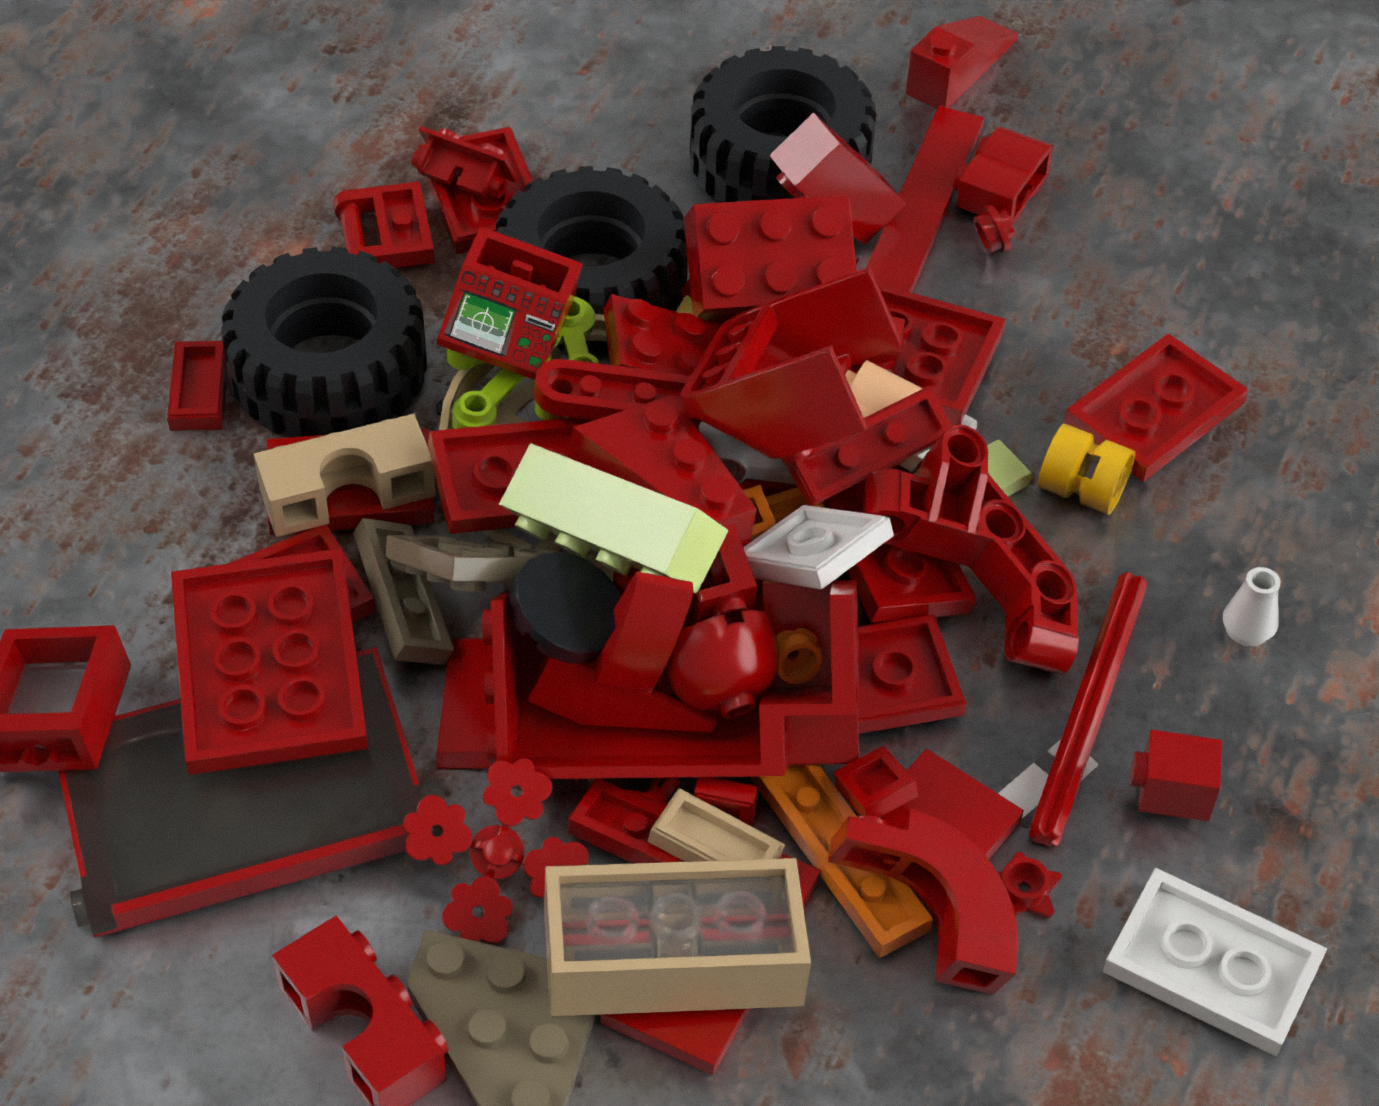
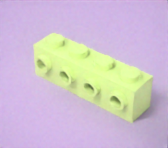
M531 443L499 505L519 517L514 525L515 527L535 538L546 541L549 533L557 535L555 544L583 558H586L589 550L598 553L595 559L597 562L625 576L628 575L631 567L640 570V572L693 582V593L695 594L704 581L729 531L698 508Z

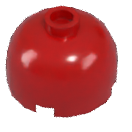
M741 611L745 622L727 625L724 615H720L689 626L680 632L663 673L671 690L686 705L702 712L721 711L722 717L725 719L742 716L756 708L757 705L754 699L765 693L771 686L778 673L780 656L774 628L770 617L764 611Z

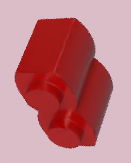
M1002 126L998 127L990 137L984 136L980 140L969 164L963 163L958 169L953 184L954 190L958 191L956 207L980 215L983 214L982 210L984 207L993 205L997 212L1005 210L1012 224H1014L1022 214L1029 199L1039 191L1047 178L1054 145Z

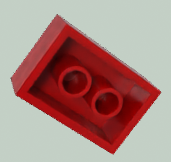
M849 195L694 204L684 217L693 315L700 319L732 318L754 307L857 272Z

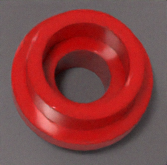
M993 205L984 207L982 210L983 214L974 217V225L981 243L988 253L1000 250L1002 253L1011 249L1010 239L1016 236L1009 215L1005 210L997 212Z

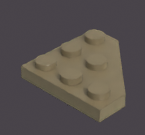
M387 535L386 558L405 564L406 573L427 575L428 581L450 583L451 589L460 591H485L486 582L503 583L504 589L510 590L511 584L529 560L543 553L558 552L535 549V546L488 542V547L484 548L483 543L461 541L460 538L444 536ZM563 550V552H566V553H569V554L578 556V555L573 554V553H571V552H569V551H567V550ZM588 552L584 559L605 572L613 582L614 570L595 560L597 554Z
M425 930L406 982L407 992L418 1013H422L425 1020L430 1019L442 1033L448 1045V1052L444 1054V1057L460 1084L463 1083L476 1106H568L596 1015L550 1016L547 958Z

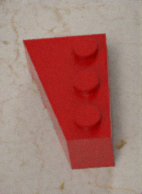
M673 395L573 427L570 459L698 508L722 526L735 523L743 547L751 542L757 508Z

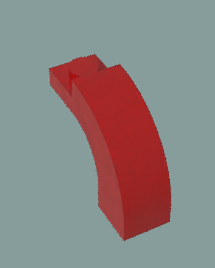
M912 808L908 810L895 827L889 826L885 820L875 816H849L830 839L828 862L894 878L909 886L924 900L934 917L938 931L936 982L994 995L1016 975L1018 931L1011 899L992 863L969 838L941 819Z

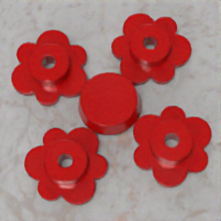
M527 758L518 759L514 765L508 761L500 760L493 763L488 769L487 780L490 786L486 787L482 798L487 806L495 807V816L502 825L484 827L474 836L473 840L471 830L463 824L466 817L465 810L457 804L447 807L446 802L437 795L424 797L417 806V813H409L403 820V829L406 833L410 834L406 840L405 849L412 859L424 861L431 858L434 864L444 866L452 860L453 853H462L470 847L471 861L476 870L484 875L475 879L471 886L466 883L456 884L451 891L453 902L447 904L443 909L441 916L443 925L452 932H460V938L480 942L482 939L486 943L496 944L506 937L508 923L505 918L511 914L513 904L508 897L500 896V887L495 879L511 876L522 864L525 874L533 879L529 886L531 894L536 898H544L545 868L547 866L587 865L589 854L584 845L579 842H568L564 845L557 837L547 838L543 842L541 849H534L524 857L523 842L519 835L509 827L518 825L524 817L528 820L538 819L544 810L542 802L552 792L550 778L544 773L534 772V764ZM511 789H518L520 796H513ZM438 828L441 831V836H433L431 829ZM479 908L482 911V917H475L472 912L473 909Z

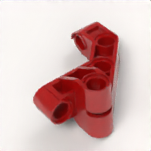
M956 424L949 426L911 473L890 468L874 471L866 477L864 482L863 513L890 518L894 536L884 544L969 567L1006 612L1004 652L1007 661L1059 675L1068 672L1076 658L1079 643L1076 581L1068 568L989 475L988 447L982 435L967 425Z

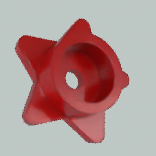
M1016 852L1012 860L1005 865L1003 871L998 872L1011 899L1015 916L1028 911L1046 919L1051 918L1055 912L1049 893L1059 884L1062 875L1057 871H1048L1041 862L1026 857L1023 852ZM1022 884L1027 885L1029 890L1023 892L1018 886Z

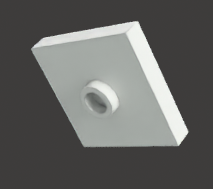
M802 505L743 548L755 579L823 589L893 537L894 534L889 517Z

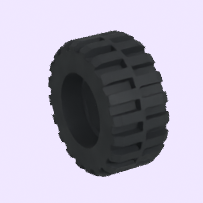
M772 46L770 51H760V48L747 50L743 57L738 58L736 55L725 59L720 64V68L715 66L703 78V82L696 88L693 95V105L691 106L690 164L693 174L698 178V183L709 196L715 194L714 199L717 203L794 198L777 180L776 177L782 170L769 156L788 137L771 136L764 134V132L784 131L793 133L812 113H815L871 164L877 113L876 105L871 99L872 94L862 80L858 81L859 77L848 66L845 65L842 68L838 66L835 58L826 54L819 57L813 55L812 50L800 47L798 51L785 50L786 46Z
M580 166L578 171L568 173L566 169L552 172L550 178L546 180L539 177L528 183L525 187V193L519 190L499 214L496 222V232L566 258L579 254L597 253L621 259L607 265L582 266L574 297L581 298L589 303L595 314L604 315L603 309L611 294L628 299H641L651 305L675 312L683 301L684 296L680 292L688 277L684 215L673 201H670V197L657 185L652 188L649 187V182L646 178L634 173L631 177L622 175L621 169L607 167L606 171L593 170V166ZM586 341L589 354L590 350H604V354H609L607 342ZM559 344L557 346L558 350L563 351L564 345Z
M317 247L305 248L302 250V254L290 256L288 252L275 257L273 260L274 264L268 267L264 264L260 265L250 273L249 282L242 280L231 294V299L225 305L222 315L223 326L221 327L230 386L234 397L240 401L241 408L254 420L260 419V424L263 427L277 434L281 430L286 431L287 437L317 436L342 432L391 419L392 414L400 416L412 404V397L414 398L420 392L424 384V373L427 371L424 316L421 300L417 298L416 289L404 276L400 277V271L386 261L379 264L377 263V258L371 254L359 251L357 255L350 254L343 247H331V251H318ZM326 335L347 336L359 340L347 348L327 353H308L292 349V347L305 340Z

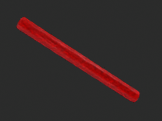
M1125 572L1118 577L1031 823L1029 837L1034 843L1044 844L1049 848L1060 844L1148 584L1142 576H1134L1130 572Z

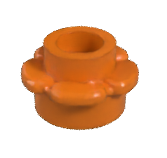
M798 628L796 631L784 630L777 634L780 654L777 674L783 681L790 684H801L812 679L818 673L822 664L821 648L816 645L818 640L816 635L805 628ZM797 650L795 654L788 656L790 652Z

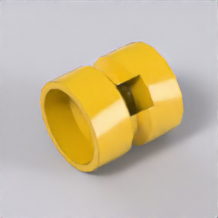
M1063 423L1056 432L1044 458L1039 473L1038 487L1064 498H1068L1074 493L1078 494L1081 505L1110 515L1116 507L1130 476L1135 459V450L1109 440H1105L1097 445L1094 443L1093 434ZM1090 462L1097 464L1092 479L1085 477Z

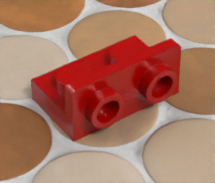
M735 523L723 526L729 531L707 573V577H705L711 588L700 590L696 593L694 624L720 615H724L727 625L745 622L741 611L754 610L757 584Z

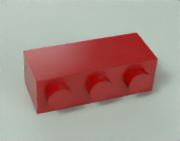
M812 113L769 155L782 170L776 177L777 180L794 198L849 195L853 236L863 245L867 244L907 205L882 174L815 113Z

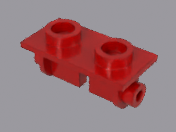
M420 126L419 132L426 145L423 150L416 149L411 160L412 167L417 168L419 175L450 185L457 170H460L462 173L456 183L457 187L488 200L493 197L501 198L507 185L505 179L516 183L518 178L508 160V155L501 149L490 144H482L481 147L467 143L460 135L448 129L440 128L436 132Z

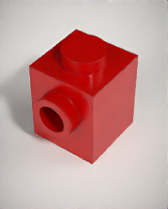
M1151 729L1145 751H1134L1131 763L1130 786L1140 787L1138 811L1209 822L1221 786L1222 740Z

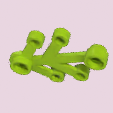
M574 297L553 350L559 344H562L565 347L568 360L599 364L598 359L589 354L585 340L595 325V312L585 300ZM447 348V362L456 369L468 370L479 364H489ZM501 369L481 391L464 393L453 406V429L496 425L497 407L526 377ZM535 401V413L542 420L563 419L565 417L546 412Z

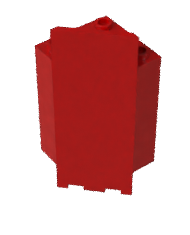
M755 579L757 591L754 610L764 611L770 617L776 635L784 630L796 631L798 628L812 631L818 639L816 645L821 648L822 664L818 673L812 679L801 684L787 683L777 674L769 689L754 699L757 705L754 710L742 716L729 719L723 718L721 711H719L716 726L711 733L581 725L527 701L539 664L545 654L535 648L539 643L532 639L528 632L523 636L515 626L508 606L510 590H504L491 600V609L483 610L482 637H453L450 639L454 652L449 657L447 663L436 751L437 769H489L493 763L500 760L508 761L514 765L518 759L527 758L533 762L534 772L544 773L550 779L785 776L788 765L849 764L859 758L857 580L832 581L823 589ZM695 607L687 613L682 630L694 625ZM793 650L788 656L795 654L797 650Z

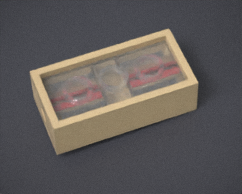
M796 858L547 866L545 868L544 920L550 1016L804 1006L811 968V957Z

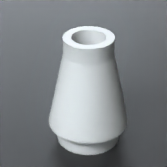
M1265 567L1251 569L1244 583L1223 611V622L1228 635L1232 640L1241 645H1261L1273 637L1278 630V590L1281 581L1273 570Z

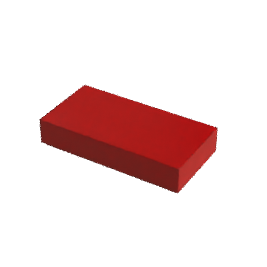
M223 340L175 342L167 414L170 431L223 430L228 373Z

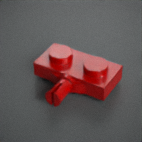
M678 777L654 778L647 790L640 792L625 790L596 778L568 818L567 833L634 864L685 862L648 842L652 827L666 808V802L675 789L678 788L680 781Z

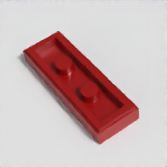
M929 385L865 417L864 419L868 426L865 432L815 447L804 458L791 463H785L807 505L816 507L864 483L870 473L880 469H892L931 449L949 426H952L931 386Z

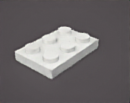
M1155 867L1106 959L1103 972L1277 1057L1327 948Z

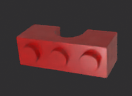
M337 915L272 955L278 987L312 1031L327 1021L343 1015L357 1016L369 1023L360 1035L342 1046L347 1077L369 1106H410L447 1081L444 1054L448 1052V1045L442 1033L430 1019L421 1023L410 1009L412 1001L406 988L394 974L388 977L383 975L375 965L377 957L371 944L359 930L350 933Z

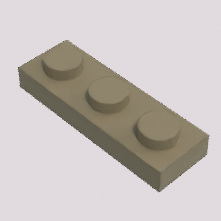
M362 518L353 534L394 660L445 665L454 649L431 582L427 580V575L406 573L405 564L386 558L387 535H414L411 525Z

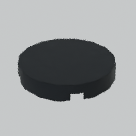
M566 552L543 553L525 564L510 586L508 606L514 624L520 633L525 636L528 632L531 638L539 643L535 647L548 657L563 662L585 663L598 658L615 630L614 608L621 597L618 589L605 572L588 560Z

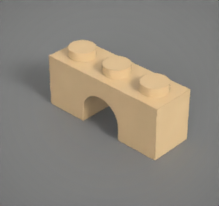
M415 414L386 419L378 423L342 432H334L326 436L253 453L259 489L275 537L330 524L326 498L333 490L343 485L360 484L371 488L378 495L383 510L436 496L434 468L430 451Z

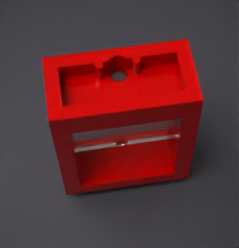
M115 625L4 629L0 640V772L97 770L132 666Z

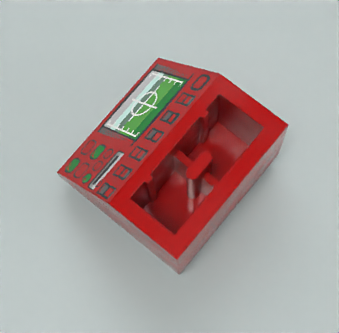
M480 226L460 270L436 344L535 380L540 366L548 361L572 306L583 263Z

